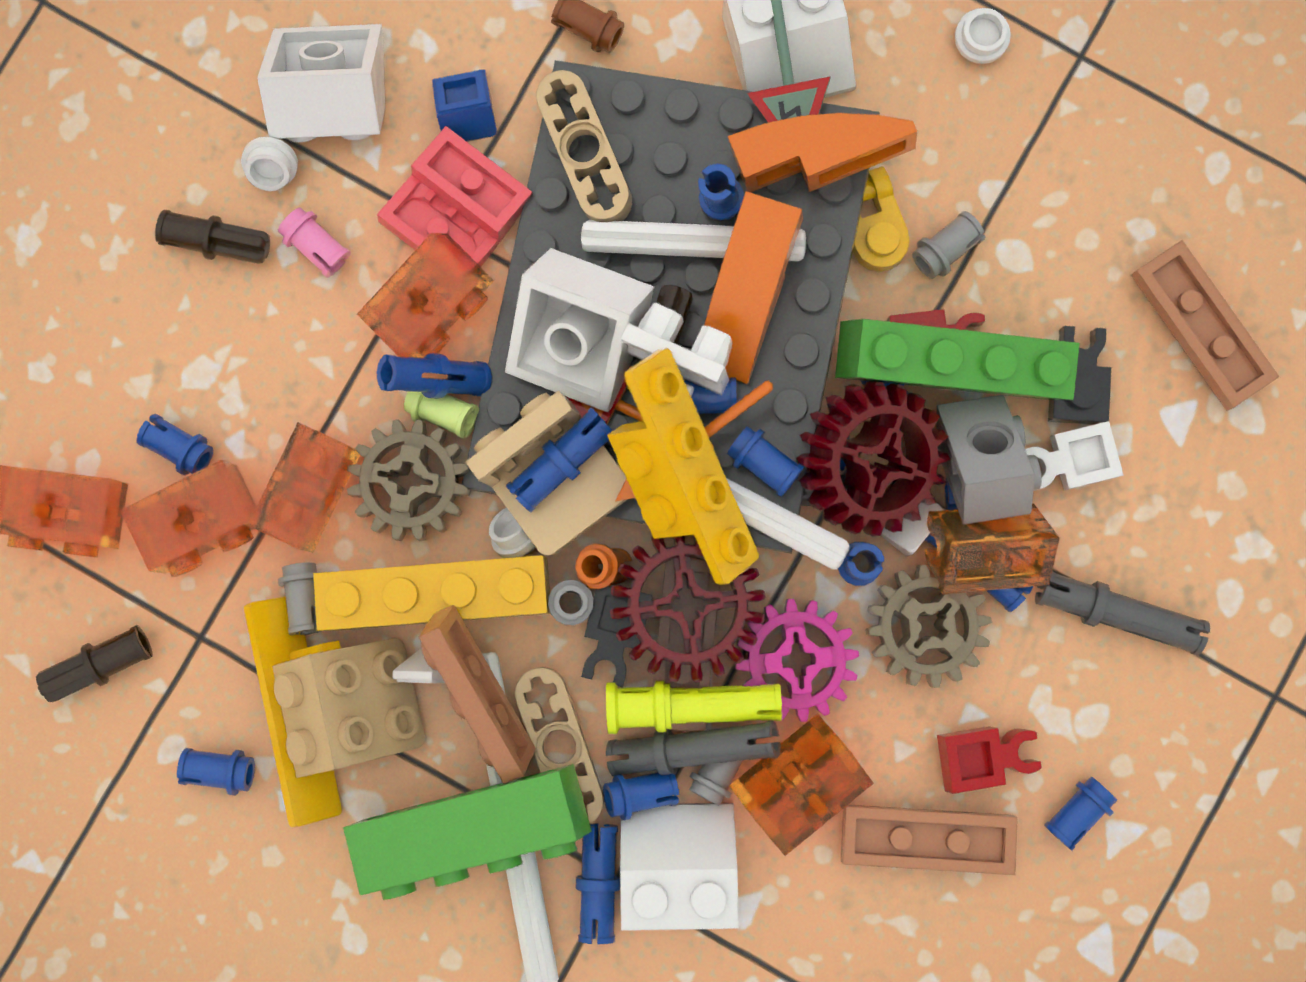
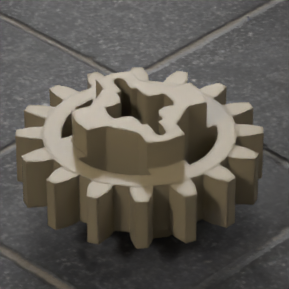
M418 419L413 424L411 432H407L403 423L399 420H393L392 435L386 436L377 428L373 429L371 432L376 444L371 449L365 445L358 444L355 449L364 457L362 465H348L347 468L348 472L359 477V484L347 489L348 495L358 498L363 497L364 500L355 510L357 516L364 518L374 514L376 517L373 520L371 529L377 533L383 532L389 524L392 525V539L397 541L404 539L407 529L412 530L414 537L418 541L426 540V526L432 525L441 533L446 531V525L442 517L447 512L460 517L463 512L453 502L456 496H470L471 491L462 484H458V478L470 472L467 464L454 463V459L463 451L461 447L454 443L444 448L442 445L447 433L438 427L430 436H426V424ZM401 446L400 455L386 464L379 463L389 451ZM428 448L434 451L440 458L444 466L445 476L433 473L427 465ZM411 467H413L415 474L432 484L431 486L420 484V487L410 486L408 494L405 495V488L387 478V476L399 477V475H408ZM373 485L384 487L391 497L390 513L377 500ZM431 497L440 498L431 510L414 517L417 515L419 505Z
M926 564L916 566L915 580H911L904 570L895 573L898 587L894 590L887 585H880L877 590L885 599L883 606L869 605L867 609L873 616L879 617L878 625L865 629L866 635L880 636L882 644L872 651L873 656L883 657L889 655L892 660L888 664L886 672L890 675H895L905 668L907 670L906 684L916 686L922 674H926L927 682L932 688L940 687L941 673H946L952 681L958 682L962 680L959 665L964 663L971 667H977L980 662L972 653L974 647H989L990 644L987 638L978 635L979 627L992 623L991 617L977 615L975 609L985 601V597L983 594L968 597L965 591L969 587L971 580L967 576L958 579L954 583L949 582L950 568L946 566L940 567L934 578L930 577V571ZM919 588H933L941 591L930 603L923 604L908 595V593ZM959 609L964 619L963 637L956 632L955 614ZM939 611L936 615L938 618L934 623V627L939 631L937 637L924 636L918 640L920 637L918 634L922 630L921 623L917 621L918 616H932ZM893 614L901 620L903 637L897 645L892 634ZM927 649H937L942 654L948 656L947 659L935 664L915 662Z

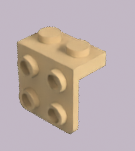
M559 390L551 397L548 393H544L531 400L520 411V415L523 417L505 432L502 428H499L484 436L474 446V450L477 453L465 462L478 481L494 489L537 550L546 556L557 554L626 501H615L626 480V476L604 445L578 468L581 472L579 476L573 481L569 478L563 481L535 507L532 513L523 507L516 499L518 496L516 494L513 495L506 487L509 482H512L545 452L542 446L549 439L555 443L582 418L572 402Z
M391 638L310 654L272 666L275 677L274 694L278 704L281 706L287 733L286 749L290 760L293 762L296 778L420 748L424 744L425 734L413 683L397 682V679H393V670L407 660L405 646L400 639Z

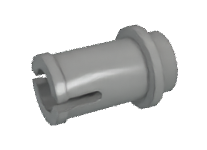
M963 211L954 221L931 239L922 238L918 241V249L912 253L914 262L921 272L931 279L937 275L946 276L951 271L950 265L985 239L984 229L972 214Z
M296 563L282 567L283 577L278 579V585L285 588L289 621L288 634L298 635L300 632V635L322 632L317 631L313 577V573H317L316 563Z
M565 580L558 583L552 589L548 598V607L556 621L564 625H576L589 617L593 609L594 599L591 591L585 584L577 580ZM565 593H575L580 597L581 607L578 612L568 614L561 609L559 602Z
M743 760L702 765L698 774L691 773L690 778L694 781L689 790L719 806L724 796L730 798L732 793L727 790Z

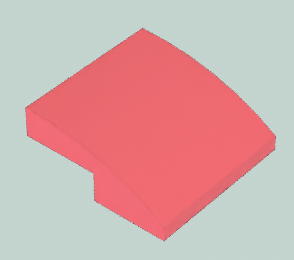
M445 126L411 165L412 175L377 213V218L381 225L464 288L517 220L524 204L531 197L532 191Z

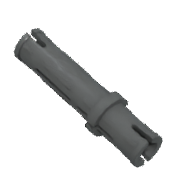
M1045 570L1037 588L1044 590L1043 593L1036 592V604L1080 616L1083 624L1092 627L1101 623L1188 651L1190 654L1197 656L1203 652L1209 639L1199 635L1200 632L1210 633L1209 621L1198 620L1112 592L1108 584L1099 581L1090 585L1056 574L1051 570Z
M772 720L766 723L673 734L672 730L666 729V732L655 731L653 737L626 740L614 739L607 743L606 756L629 754V758L626 760L608 761L607 767L612 776L657 770L660 775L675 774L679 767L763 758L776 759L780 756V742L757 744L756 740L779 736V731L775 721Z

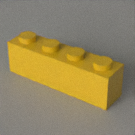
M543 555L313 573L317 631L427 624L434 613L452 605L456 607L463 621L551 614L548 607L550 595L548 558Z

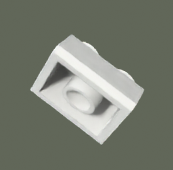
M723 0L722 18L742 89L745 91L755 92L783 86L771 0ZM781 0L794 83L831 76L825 98L855 90L856 82L848 17L843 0Z
M382 24L274 28L257 77L269 137L277 139L287 138L292 142H307L316 137L342 136L348 140H360L370 135L380 134L385 112Z
M550 248L522 274L505 373L554 392L559 390L566 397L608 413L624 381V374L629 369L634 356L628 354V344L622 342L621 337L628 323L638 327L640 321L650 309L655 287Z
M714 803L667 805L634 812L629 820L624 821L621 819V931L739 928L737 854L733 803H720L719 806Z

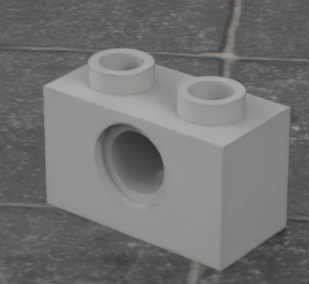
M1004 395L937 405V414L940 418L936 423V428L944 430L945 434L949 436L938 446V450L947 453L952 459L942 465L963 525L1031 514L1033 490L1041 488L1040 466L1035 455H1027L1022 420L1019 415H1011Z

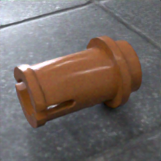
M558 0L551 16L553 17L551 20L553 25L560 26L592 43L591 49L597 53L602 49L609 53L612 52L624 30V22L617 19L618 14L615 11L610 10L605 13L582 0Z

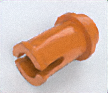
M592 544L580 551L576 559L575 569L577 577L587 587L603 589L609 587L612 583L625 582L628 578L623 577L618 569L624 562L633 560L631 555L622 548H610L605 544ZM599 564H603L602 570H599Z

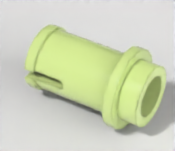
M408 391L404 401V410L410 413L411 419L414 422L416 419L423 422L428 421L455 433L460 438L468 437L472 433L479 412L477 405L469 404L449 394L440 399L425 397L422 392Z

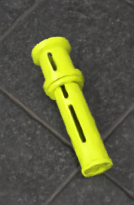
M664 680L655 681L653 687L619 688L616 682L606 683L608 734H617L620 728L655 727L657 732H666V729H672V724L693 722L782 721L780 683L760 686H715L702 688H671L670 683H665Z

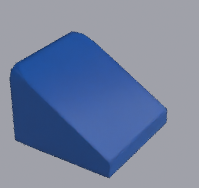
M485 70L432 80L436 115L441 131L447 126L465 141L496 135V122Z

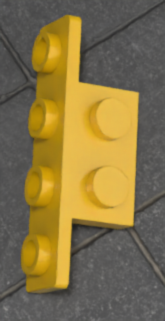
M668 348L657 350L628 369L624 374L643 421L623 424L607 436L653 538L694 535L715 583L718 585L729 584L758 560L759 553L671 350Z
M286 596L248 603L244 606V613L288 823L291 827H300L339 816L342 813V807L334 770L296 778L293 762L290 760L286 749L287 733L281 706L278 704L274 694L275 677L272 666L306 655L340 649V640L307 647L305 635H300V632L298 635H289Z

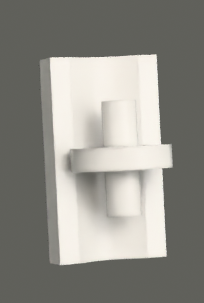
M653 303L638 327L627 324L621 341L628 344V354L643 360L657 350L668 348L672 352L682 378L722 396L729 382L725 367L728 363L733 344L728 334L703 325L691 351L673 343L684 322L682 316L658 303ZM686 384L689 394L692 396L694 387Z

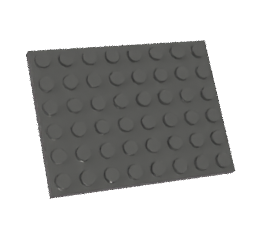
M555 60L552 72L559 70L570 71L583 81L632 195V207L628 216L623 221L735 225L738 214L731 219L720 221L712 219L704 213L699 201L698 179L702 178L705 180L702 171L709 165H726L734 173L735 179L740 183L745 195L747 189L733 157L728 136L768 123L747 93L751 91ZM565 88L558 90L555 93L557 101L554 104L560 106L568 124L578 120L570 103V97L573 95H569ZM827 103L822 104L820 114L853 113L880 115V112ZM543 117L527 188L532 191V195L522 208L488 363L492 375L491 387L488 391L481 394L479 412L476 417L467 460L477 453L474 450V446L484 436L499 428H502L505 432L523 417L520 415V411L531 400L544 393H548L550 397L556 393L505 373L522 274L550 248L654 286L650 307L653 303H656L660 289L664 285L679 286L691 292L693 301L678 342L680 346L690 351L702 326L705 324L724 259L584 251L581 244V230L583 223L589 219L579 204ZM591 135L577 137L570 145V157L577 162L592 160L599 151V140ZM608 165L605 169H610L611 165ZM870 168L809 192L801 172L751 192L802 209L803 221L800 229L804 230L806 234V251L803 260L788 262L785 270V280L749 384L746 385L736 381V403L765 381H770L773 384V390L712 435L709 440L714 445L715 454L727 479L798 516L800 515L805 490L798 480L808 473L809 468L804 467L791 487L781 497L774 489L742 465L738 469L732 466L735 460L727 455V452L741 432L748 426L755 432L762 429L765 432L763 438L797 464L796 457L803 453H810L811 445L804 443L801 440L800 434L804 432L814 434L817 429V425L811 419L810 414L815 411H821ZM601 173L591 176L590 178L598 193V200L591 203V205L599 203L604 210L611 209L614 206L612 197L620 193V191L611 193L605 185ZM585 177L579 178V182H581ZM637 357L633 358L630 366L635 365ZM626 389L621 400L637 407L631 392ZM615 410L607 425L614 431L623 424L640 421ZM722 413L699 414V417L705 427ZM608 440L604 446L618 464L617 456L610 440ZM471 470L463 476L462 485L468 489L497 495L491 486L478 481ZM636 498L626 500L605 516L647 525L642 517ZM747 525L756 547L792 554L791 547Z

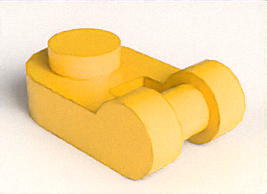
M880 166L869 171L863 202L873 198L878 213L865 218H861L860 215L853 254L858 262L868 270L876 272L888 271L897 266L907 253L910 242L908 229L894 197L890 177L886 169Z

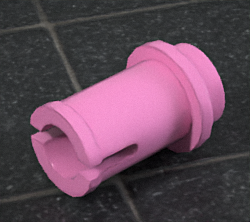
M299 207L292 211L278 228V232L284 237L282 243L287 247L295 246L328 278L343 266L344 260L349 258L351 252L339 244L316 222L317 215L313 211L306 213Z

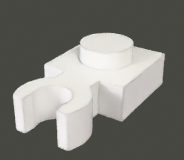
M1109 421L1051 436L1053 452H1049L1041 447L1025 449L1027 455H1035L1041 467L1040 489L1051 484L1055 476L1060 475L1064 491L1124 475Z

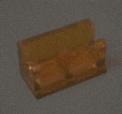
M1032 503L1031 514L964 525L958 509L928 512L926 525L931 536L936 541L937 548H925L924 553L930 569L939 582V589L942 594L1049 585L1060 537L1034 503Z

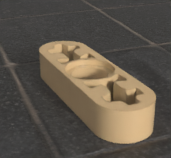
M565 70L554 71L545 76L539 83L536 100L579 204L589 220L597 222L623 221L631 210L632 195L586 87L576 74ZM564 88L569 95H573L570 97V103L578 120L569 124L560 106L554 104L557 101L555 93ZM582 135L595 137L599 140L600 145L597 155L587 162H577L569 155L571 143ZM608 165H611L610 169H605ZM601 173L603 181L611 193L620 191V193L612 197L614 206L608 210H604L599 203L591 205V203L598 200V193L590 177ZM585 177L581 182H579V178Z
M540 667L529 670L517 682L515 699L526 732L536 748L534 755L540 773L574 764L576 767L582 762L587 774H577L581 792L591 791L594 796V800L587 804V815L591 824L602 811L604 804L603 790L567 685L563 677L553 669ZM541 676L544 684L554 683L557 688V693L549 698L553 714H556L563 708L566 711L568 720L550 722L537 731L533 719H543L545 716L538 701L529 703L526 698V692L534 688L532 679ZM555 730L567 731L576 742L574 756L564 763L550 760L544 752V740L550 732Z

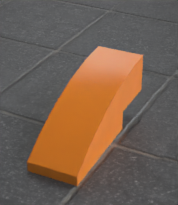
M832 113L798 116L761 124L729 135L728 140L748 192H754L800 172L809 192L916 149L917 129L913 121L873 114Z
M747 191L745 192L704 324V326H710L731 337L733 344L728 363L725 367L729 379L730 377H736L737 382L746 385L749 384L785 280V270L803 221L802 209Z

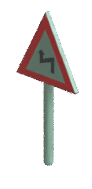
M771 0L783 86L747 94L768 123L798 116L819 115L831 76L794 83L782 1Z

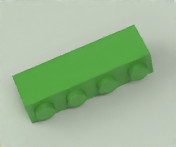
M870 319L848 320L840 322L835 378L861 381L875 380L883 383L1035 399L1074 400L1080 343Z
M574 764L518 778L505 784L499 783L377 815L343 827L360 896L381 891L383 900L393 899L416 891V881L433 877L435 886L439 887L469 878L468 868L487 864L489 873L514 868L523 864L521 855L541 850L544 860L563 856L576 851L575 841L592 832Z

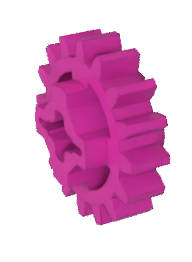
M794 598L786 599L785 613L780 615L773 606L768 605L764 607L765 616L768 621L763 625L751 622L746 623L758 638L756 644L751 646L741 640H738L736 644L742 650L748 651V659L743 660L739 664L735 663V669L749 671L751 676L742 686L767 685L761 674L776 673L787 682L790 698L781 696L782 720L787 716L789 709H795L800 722H807L809 708L813 706L823 716L830 714L826 700L832 696L838 700L845 701L847 695L839 687L841 681H856L858 676L851 670L845 669L846 661L859 657V651L845 649L843 642L853 632L850 628L836 631L832 627L838 616V613L834 610L828 612L822 618L816 616L818 611L817 601L810 600L804 612H798ZM804 623L819 629L826 636L831 646L818 647L806 637ZM782 625V640L772 652L759 654L762 643L773 629ZM793 633L795 643H798L800 652L809 653L811 657L810 664H805L801 668V675H799L800 686L798 684V677H795L793 669L782 665V656L791 654V645L794 644ZM833 667L826 684L819 691L811 695L812 680L822 668Z

